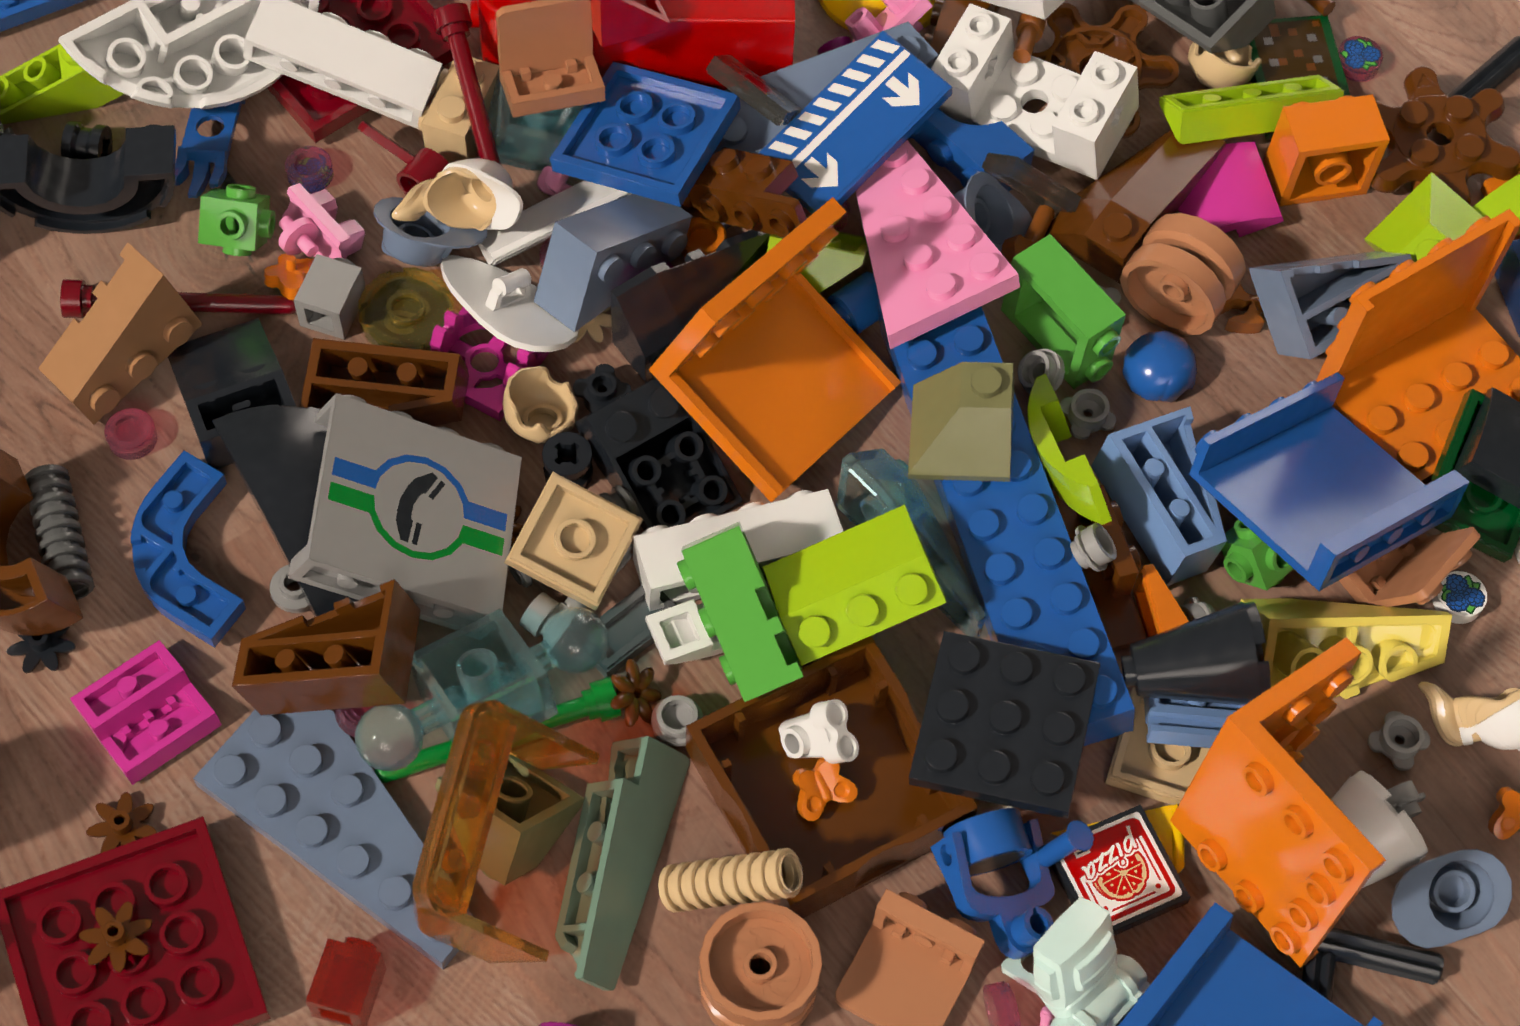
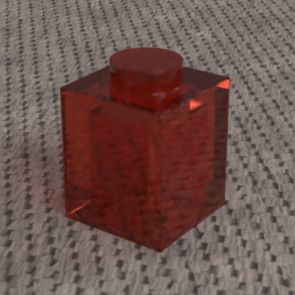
M346 937L344 942L327 939L306 998V1004L312 1017L344 1026H367L386 972L382 954L376 951L377 947L374 944L355 937Z

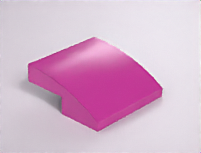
M1255 142L1226 144L1178 208L1180 213L1200 217L1217 226L1224 233L1236 229L1239 238L1284 221Z
M160 640L70 698L82 718L132 785L222 725L215 711L193 686L184 669Z

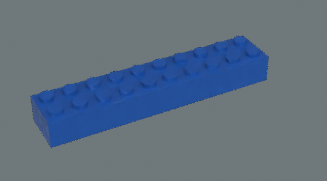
M880 303L877 304L881 334L896 376L901 381L899 385L911 417L914 384L961 362L1003 363L982 306L890 350ZM1014 393L1010 482L934 480L990 639L996 642L1101 663L1084 746L1119 736L1125 732L1133 731L1135 708L1081 566L1072 554L1069 534Z

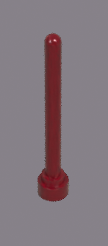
M452 3L441 6L431 13L436 34L442 35L443 41L449 43L479 157L495 161L501 165L467 37L470 36L469 28L473 24L468 5L465 3Z
M63 279L60 291L62 317L84 318L98 299L92 293L95 286L86 285L85 280ZM178 292L193 312L294 314L296 312L294 301L286 299L283 295Z

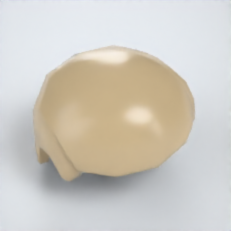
M1193 42L1188 52V62L1199 83L1210 89L1247 84L1256 73L1262 60L1257 58L1252 62L1251 45L1211 54Z
M547 367L521 368L508 378L504 391L503 410L506 423L520 437L538 444H545L549 438L557 433L570 432L575 427L579 404L574 393L571 392L570 383L567 381L565 383L556 382L551 378Z

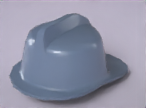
M979 171L970 177L966 187L953 195L1000 252L1005 239L1018 234L1024 237L1032 221L1029 212L1022 203L1001 186L988 172Z
M390 197L381 199L374 206L373 214L377 222L383 227L382 251L386 255L413 266L428 267L441 263L443 258L448 257L452 249L470 248L481 244L487 238V229L479 231L475 228H452L437 220L428 211L416 221L395 220L391 214L403 198Z
M1467 849L1440 855L1409 869L1399 880L1391 900L1392 919L1398 932L1411 944L1424 948L1441 947L1469 936L1480 934L1496 926L1507 913L1512 900V880L1505 865L1490 853L1478 849Z

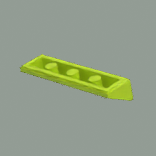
M1313 75L1163 95L1159 99V105L1177 141L1181 144H1190L1274 132L1284 106H1291L1297 102L1313 103L1335 100L1344 96V91L1322 76Z

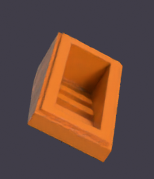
M1154 564L1143 565L1134 584L1133 592L1147 638L1189 622Z

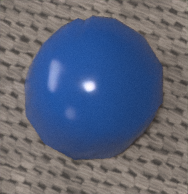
M1170 331L1148 332L1136 339L1125 352L1123 377L1130 390L1146 400L1174 402L1186 390L1193 389L1197 376L1195 353L1184 338Z

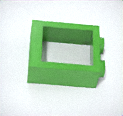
M1049 234L1012 258L1011 265L1019 275L1020 288L1004 295L1001 311L1037 350L1049 349L1061 356L1065 366L1064 379L1073 389H1076L1088 380L1091 382L1100 380L1110 371L1113 366L1112 359L1115 349L1121 341L1120 333L1126 314L1054 237Z

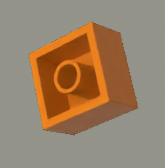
M1373 94L1357 97L1347 95L1335 100L1313 103L1297 102L1291 106L1283 107L1263 161L1279 207L1367 194L1390 141Z

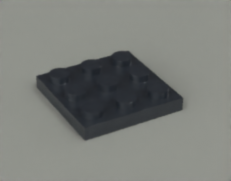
M944 631L909 774V785L1068 819L1101 663Z

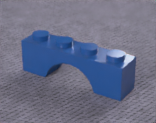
M938 108L909 137L913 138L928 151L929 156L937 165L947 168L957 177L964 188L970 177L979 171L990 173L1008 192L1029 177L1012 160L1025 168H1031L1034 149L1002 121L987 125L965 124L950 118Z

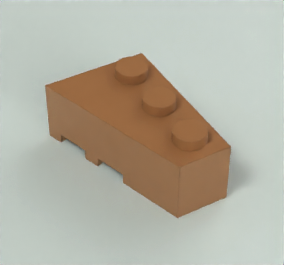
M129 242L119 254L125 261L110 282L107 284L101 280L92 292L98 299L83 320L80 322L74 318L38 368L93 425L105 414L111 412L121 399L142 380L149 377L162 361L176 348L186 343L191 335L202 325V322L164 274Z

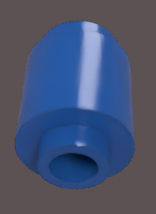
M873 272L862 273L831 294L827 299V302L857 335L879 320L877 304L880 301Z

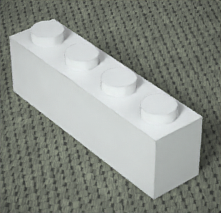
M261 0L244 38L243 58L417 129L419 116H422L427 103H430L443 64L435 61L433 56L426 51L417 48L406 49L396 45L380 32L373 30L362 31L348 25L343 18L329 12L321 14L306 8L299 0Z
M825 489L817 492L802 490L791 494L784 500L767 504L764 502H752L744 505L738 511L718 516L713 513L703 514L695 517L689 523L673 527L657 525L646 529L640 535L634 536L633 561L640 583L645 591L649 612L664 608V603L660 600V591H663L672 602L677 604L692 599H701L697 588L690 591L687 589L678 569L677 562L684 559L681 552L682 547L739 521L765 580L767 578L763 566L843 532L829 490Z

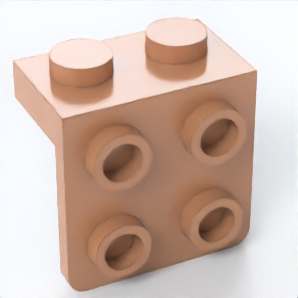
M537 0L503 6L497 10L496 25L500 81L513 118L605 101V85L593 56V25L590 0Z
M1474 527L1427 536L1423 533L1342 578L1339 582L1357 604L1399 607L1400 605L1416 602L1419 605L1425 604L1442 591L1443 585L1441 582L1445 577L1471 558L1473 554L1471 548L1479 540L1480 534Z
M886 888L876 907L872 926L836 990L835 1001L840 1007L875 1026H944L979 959L985 940L977 937L976 930L966 922L957 918L945 920L928 911L927 904L915 895L907 892L896 894Z

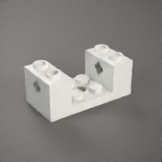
M970 3L931 70L952 86V95L939 109L950 118L965 124L987 125L1002 121L1034 149L1033 155L1098 180L1139 108L1137 67L1094 51L1081 75L1034 56H1031L1028 63H1018L1013 58L1015 47L1011 19ZM1032 99H1040L1048 104L1043 111L1038 113H1029L1023 109L1025 103Z

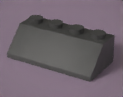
M1131 0L1211 54L1247 47L1276 17L1274 0Z

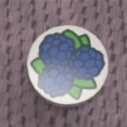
M1450 572L1441 582L1443 585L1442 591L1432 599L1436 611H1447L1452 614V623L1465 624L1472 622L1479 616L1487 603L1486 588L1476 576L1468 572Z

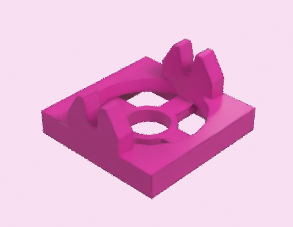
M462 307L459 313L447 310L444 316V326L436 325L434 327L430 341V351L460 354L466 363L469 373L465 403L501 421L504 417L503 397L508 378L521 368L540 366L549 352H531L519 348L516 364L514 365L510 362L506 364L504 363L502 352L508 345L507 343L495 336L492 337L488 344H479L474 347L459 340L464 334L485 328L464 307ZM489 352L498 358L499 363L492 371L479 372L472 367L471 361L477 354ZM494 378L503 380V384L493 388H476L481 381H490Z

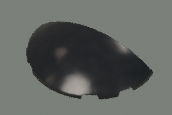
M266 405L232 412L212 420L254 503L261 512L290 567L291 559L308 544L327 432L326 426L315 423L316 414L321 409ZM297 581L314 617L334 610L333 603L347 598V596ZM349 597L353 602L358 601L357 599Z

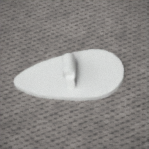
M448 255L447 258L443 257L441 272L448 289L474 319L499 340L513 347L531 352H553L566 349L576 341L579 329L573 332L534 302L537 287L531 284V275L526 269L521 268L508 273L500 268L458 255Z

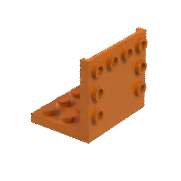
M834 197L828 200L707 302L649 369L770 502H773L901 383L801 274L819 256L818 253L839 234L833 226L846 213V210Z
M1510 209L1492 219L1489 216L1480 218L1459 238L1452 240L1450 237L1445 238L1437 243L1428 252L1427 256L1416 262L1412 259L1406 260L1398 265L1390 273L1389 277L1377 284L1370 281L1359 287L1349 299L1351 305L1346 316L1337 325L1339 331L1334 342L1326 349L1327 357L1316 379L1319 382L1337 372L1340 373L1345 379L1333 407L1424 484H1427L1432 479L1466 392L1474 389L1486 395L1487 390L1493 387L1520 402V357L1476 309L1520 229V220Z
M1347 637L1227 717L1170 819L1172 824L1196 849L1203 865L1219 875L1233 891L1234 897L1241 908L1248 913H1252L1270 933L1274 945L1282 953L1289 955L1299 967H1302L1318 954L1317 949L1373 872L1386 861L1380 852L1299 766L1304 759V755L1300 751L1317 738L1320 730L1316 726L1336 708L1337 704L1333 701V698L1344 691L1354 679L1350 671L1361 655V652Z

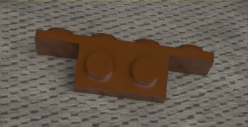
M726 147L712 155L681 206L683 210L695 217L738 226L747 230L777 235L785 238L807 219L798 199L781 195L798 177L792 161Z
M1049 482L1072 542L1075 540V529L1078 526L1082 525L1087 528L1097 522L1091 521L1071 509L1057 495ZM1099 485L1112 519L1111 522L1102 526L1109 533L1115 544L1117 557L1107 563V568L1103 571L1097 572L1091 567L1087 569L1081 567L1114 652L1129 648L1130 644L1147 638L1146 631L1131 597V591L1136 578L1141 572V561L1136 547L1133 544H1127L1122 532L1123 517L1119 505L1116 501H1110L1104 485Z

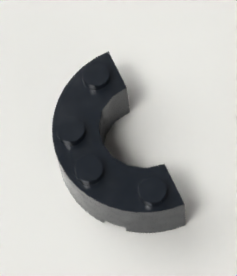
M153 124L145 127L126 128L125 142L119 150L105 157L94 159H69L51 154L36 145L29 134L0 135V211L10 217H14L17 211L23 215L35 218V227L73 234L109 233L142 224L151 219L152 210L159 205L165 208L173 196L176 163L175 125L161 126Z

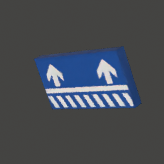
M883 30L758 154L793 162L798 177L785 191L791 197L798 199L801 205L811 214L832 197L842 205L952 95V86Z

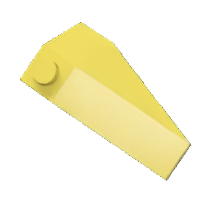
M1290 598L1240 600L1243 603L1254 602L1257 606L1266 643L1262 644L1264 661H1269L1271 687L1345 637L1359 649L1361 655L1350 671L1354 676L1353 681L1336 697L1341 696L1344 699L1359 695L1360 688L1385 679L1389 682H1394L1445 663L1452 614L1447 611Z

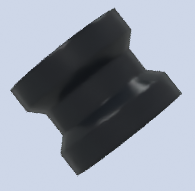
M68 121L65 125L61 139L62 157L69 159H94L105 157L112 153L113 138L111 128L108 125L98 124L93 128H87L78 121Z
M573 432L557 433L548 439L542 452L545 481L547 482L552 472H555L586 488L591 482L593 475L592 450L589 442L583 436ZM562 457H575L573 461H564Z

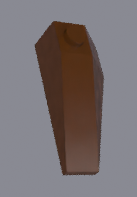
M1172 130L1168 131L1072 196L1051 222L1045 237L1051 234L1067 252L1121 284L1120 277L1124 266L1133 253L1142 246L1143 239L1154 222L1165 214H1175L1224 149L1226 142L1219 139L1181 144L1175 138Z

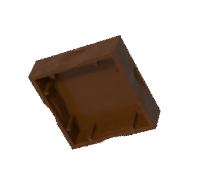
M871 636L805 666L802 669L803 677L747 702H744L743 698L686 725L685 750L745 854L789 848L798 856L803 871V882L800 892L793 898H781L772 901L776 905L789 908L801 918L813 914L932 851L930 847L944 838V831L963 820L976 816L978 806L973 798L909 785V774L921 724L912 710L908 694ZM838 699L845 704L848 711L847 730L856 737L859 745L858 755L853 761L839 763V774L856 785L858 795L853 802L849 803L828 801L821 816L815 821H808L798 814L797 801L800 787L795 785L792 779L794 772L800 768L813 770L820 758L795 759L787 757L781 744V736L778 729L782 722L809 713L815 703Z

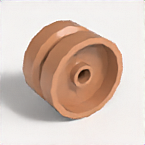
M1165 214L1154 222L1144 237L1142 246L1133 253L1124 266L1120 282L1123 293L1131 305L1148 321L1167 331L1181 335H1201L1212 328L1221 314L1225 302L1235 293L1243 280L1246 266L1243 254L1235 242L1217 226L1200 217L1188 214Z
M765 901L740 904L719 916L705 934L699 955L698 972L701 1003L714 1024L717 1026H800L813 1010L822 969L819 941L808 923L789 908ZM758 969L760 975L755 974L752 970Z

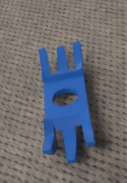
M246 99L227 106L210 109L191 108L182 145L178 146L175 163V186H178L190 175L189 161H194L188 198H198L204 192L208 183L211 189L219 187L224 182L227 176V161L239 112ZM209 120H216L224 125L223 131L213 137H205L197 132L198 127ZM211 162L215 163L212 175H210Z

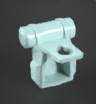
M1079 897L1033 946V953L1029 954H1034L1033 974L1027 972L1022 966V962L1026 957L1020 960L1007 957L1001 964L1002 972L1036 993L1055 1017L1050 1026H1116L1150 986L1147 981V974L1138 962L1129 956L1117 954L1110 912L1095 902Z

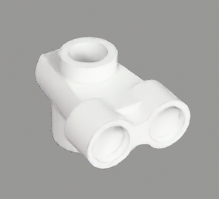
M838 699L818 702L812 706L809 713L782 722L778 730L781 736V744L787 757L795 759L824 758L830 764L853 761L858 755L859 745L856 737L847 730L848 711L845 704Z

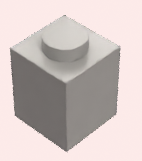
M316 254L294 298L300 326L345 340L367 294L362 267L356 266L345 258L337 257L332 259Z

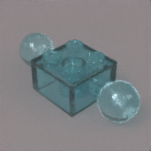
M566 608L556 613L548 621L543 632L542 642L529 648L501 609H498L415 651L411 671L419 695L424 703L411 710L400 704L374 706L369 709L359 720L355 731V744L359 755L368 765L382 771L400 770L410 765L417 758L423 746L424 735L441 727L466 763L559 714L547 671L556 667L566 673L579 674L588 672L598 666L606 656L609 647V634L605 623L596 613L586 608Z

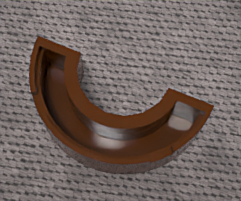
M0 449V629L25 636L49 634L69 627L84 617L67 577L31 557L15 565L8 564L6 543L9 529L19 511L33 499V495L18 459Z

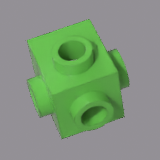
M229 184L226 186V189L213 188L203 194L200 200L198 243L223 247L222 252L228 255H251L252 251H256L267 243V239H271L274 234L276 214L274 210H269L270 196L255 194V187L244 184Z
M1239 519L1225 533L1227 542L1221 551L1224 556V567L1233 580L1267 591L1282 582L1284 577L1294 569Z

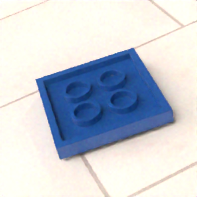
M612 62L602 77L605 85V101L584 105L550 157L553 172L681 207L741 108L739 94Z

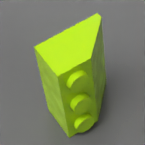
M905 505L763 566L780 619L801 666L947 603L946 596Z

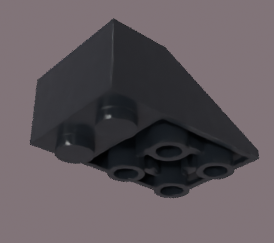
M259 318L187 341L168 356L206 462L215 469L231 465L234 462L212 420L252 407L266 405L297 407L282 368Z
M656 377L575 422V427L579 434L591 446L592 457L611 486H622L628 490L635 500L640 511V517L643 519L640 526L644 531L657 525L673 527L689 523L695 517L703 514L713 513L719 515L743 501L705 430Z

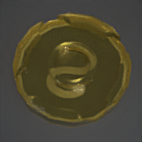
M416 267L403 268L404 272L391 274L390 270L378 275L365 287L359 299V322L367 341L374 345L431 350L430 341L434 327L436 325L444 326V316L447 310L455 312L454 301L446 283L434 273Z

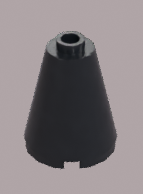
M1240 602L1130 644V655L1121 656L1122 673L1126 687L1135 686L1138 697L1246 705L1271 688L1269 661H1264L1262 644L1266 643L1256 604L1254 602Z

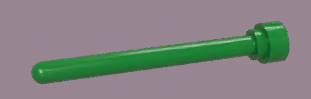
M610 677L589 683V689L581 691V697L379 763L375 767L374 772L382 783H389L587 716L590 721L600 718L601 722L621 717V709H613L610 706L611 701L616 696L614 686Z

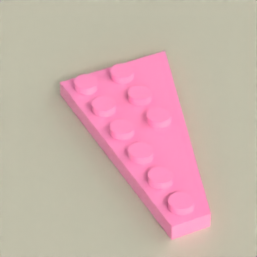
M908 140L855 191L890 350L1020 288L1017 271Z

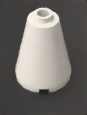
M1361 770L1352 777H1349L1331 800L1386 859L1384 864L1373 872L1362 887L1364 888L1418 864L1425 857V854L1428 853V848L1421 833L1405 810L1398 814L1386 801L1392 795L1376 779Z

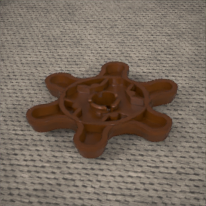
M1062 3L1046 18L1048 27L1055 35L1052 46L1045 51L1032 53V56L1081 75V71L1086 67L1094 51L1136 66L1138 70V91L1145 88H1168L1179 75V65L1172 57L1167 55H1147L1137 48L1136 39L1148 24V14L1145 9L1135 4L1121 7L1110 22L1095 26L1083 21L1079 10L1074 5ZM1046 103V104L1039 110V112H1040V111H1043V110L1047 107L1048 104ZM1136 111L1121 139L1131 137L1140 127L1141 117L1138 111Z
M1421 66L1407 74L1404 80V89L1407 93L1408 101L1401 107H1390L1376 102L1390 138L1387 146L1388 155L1385 159L1381 160L1371 182V186L1379 192L1393 193L1407 182H1422L1433 172L1470 205L1471 196L1466 183L1471 176L1475 174H1488L1497 179L1509 180L1520 172L1519 152L1511 146L1495 142L1486 132V127L1498 120L1505 108L1503 96L1495 89H1483L1470 99L1462 95L1449 97L1440 89L1436 73L1431 68ZM1435 128L1436 132L1445 135L1448 139H1451V142L1446 145H1437L1429 140L1427 134Z

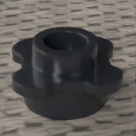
M609 364L598 365L592 375L586 379H577L573 385L574 395L578 398H583L585 407L591 413L632 390L628 383L621 382L615 376V370ZM604 387L607 391L598 392V389Z

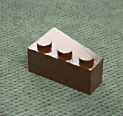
M313 338L300 407L322 409L338 393L341 395L358 396L364 399L367 404L390 412H404L410 415L413 420L431 426L462 420L469 373L461 355L458 353Z
M393 579L380 585L381 592L353 602L347 597L333 603L334 610L307 620L301 615L242 638L232 687L260 715L406 704L421 610L400 584Z

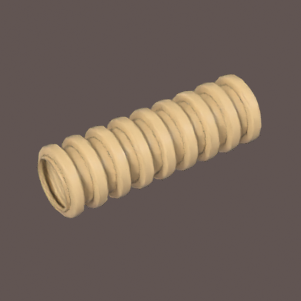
M783 848L777 851L769 850L762 853H749L748 855L740 854L734 857L712 858L707 861L698 860L680 864H669L661 871L658 888L661 901L667 910L673 913L683 912L684 910L690 911L697 910L698 908L706 909L725 905H738L739 903H752L753 901L761 902L767 899L793 898L800 892L802 887L803 871L800 860L795 852L789 848Z

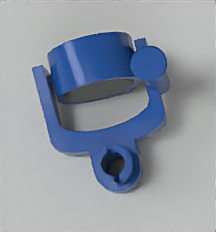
M1005 808L973 816L949 827L943 832L944 838L930 848L952 893L959 914L971 921H989L999 950L1011 959L1020 960L1033 953V946L1053 925L1050 914L1041 908L1055 894L1049 867L1077 850H1089L1093 846L1094 838L1091 829L1084 822L1074 820L1069 823L1066 832L1043 845L1038 819H1032L1023 824L1019 809ZM1019 861L1029 879V888L1025 892L1003 897L981 894L972 887L971 877L990 873Z

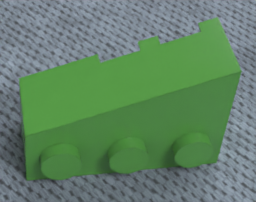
M740 521L684 545L681 550L684 559L677 562L678 569L687 589L690 591L697 588L704 605L703 608L698 609L703 626L709 638L717 636L724 655L719 657L723 671L731 686L737 684L744 702L802 678V666L780 619L774 598Z

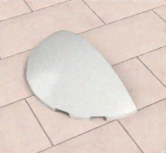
M131 0L62 35L58 40L66 52L86 72L101 83L109 85L115 90L130 96L132 99L166 108L210 109L227 106L260 93L284 75L243 58L244 38L261 0ZM299 0L304 7L318 12L319 0Z

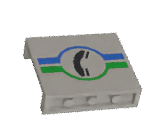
M336 393L316 414L315 423L326 426L327 432L308 544L291 559L288 578L357 600L381 592V584L395 579L420 608L419 619L479 637L502 619L508 565L504 562L510 553L522 457L506 452L496 444L480 443L462 437L450 428H436L413 420L410 415L404 412H390L367 404L364 399L358 396Z

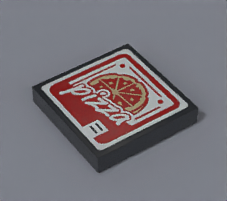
M1141 804L1089 826L1093 833V846L1087 851L1077 850L1052 865L1071 904L1079 897L1095 902L1110 912L1114 936L1188 904L1191 898Z

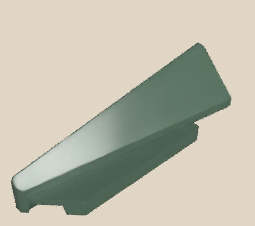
M650 736L612 742L608 780L587 784L555 938L560 948L571 954L577 964V971L574 973L576 979L604 991H612L616 988L690 764L689 758L686 755Z

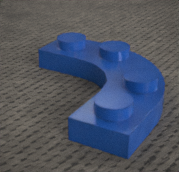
M184 450L151 488L137 511L130 540L134 570L144 593L159 612L178 626L215 648L246 610L243 599L203 576L195 569L186 557L187 537L196 520L226 486L227 482L223 473Z

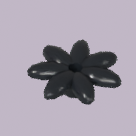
M69 626L49 634L18 635L24 641L13 644L6 652L8 655L15 657L26 655L23 660L22 669L27 674L37 667L40 660L49 670L57 671L59 665L55 652L69 653L74 651L76 646L73 642L61 638L70 628Z

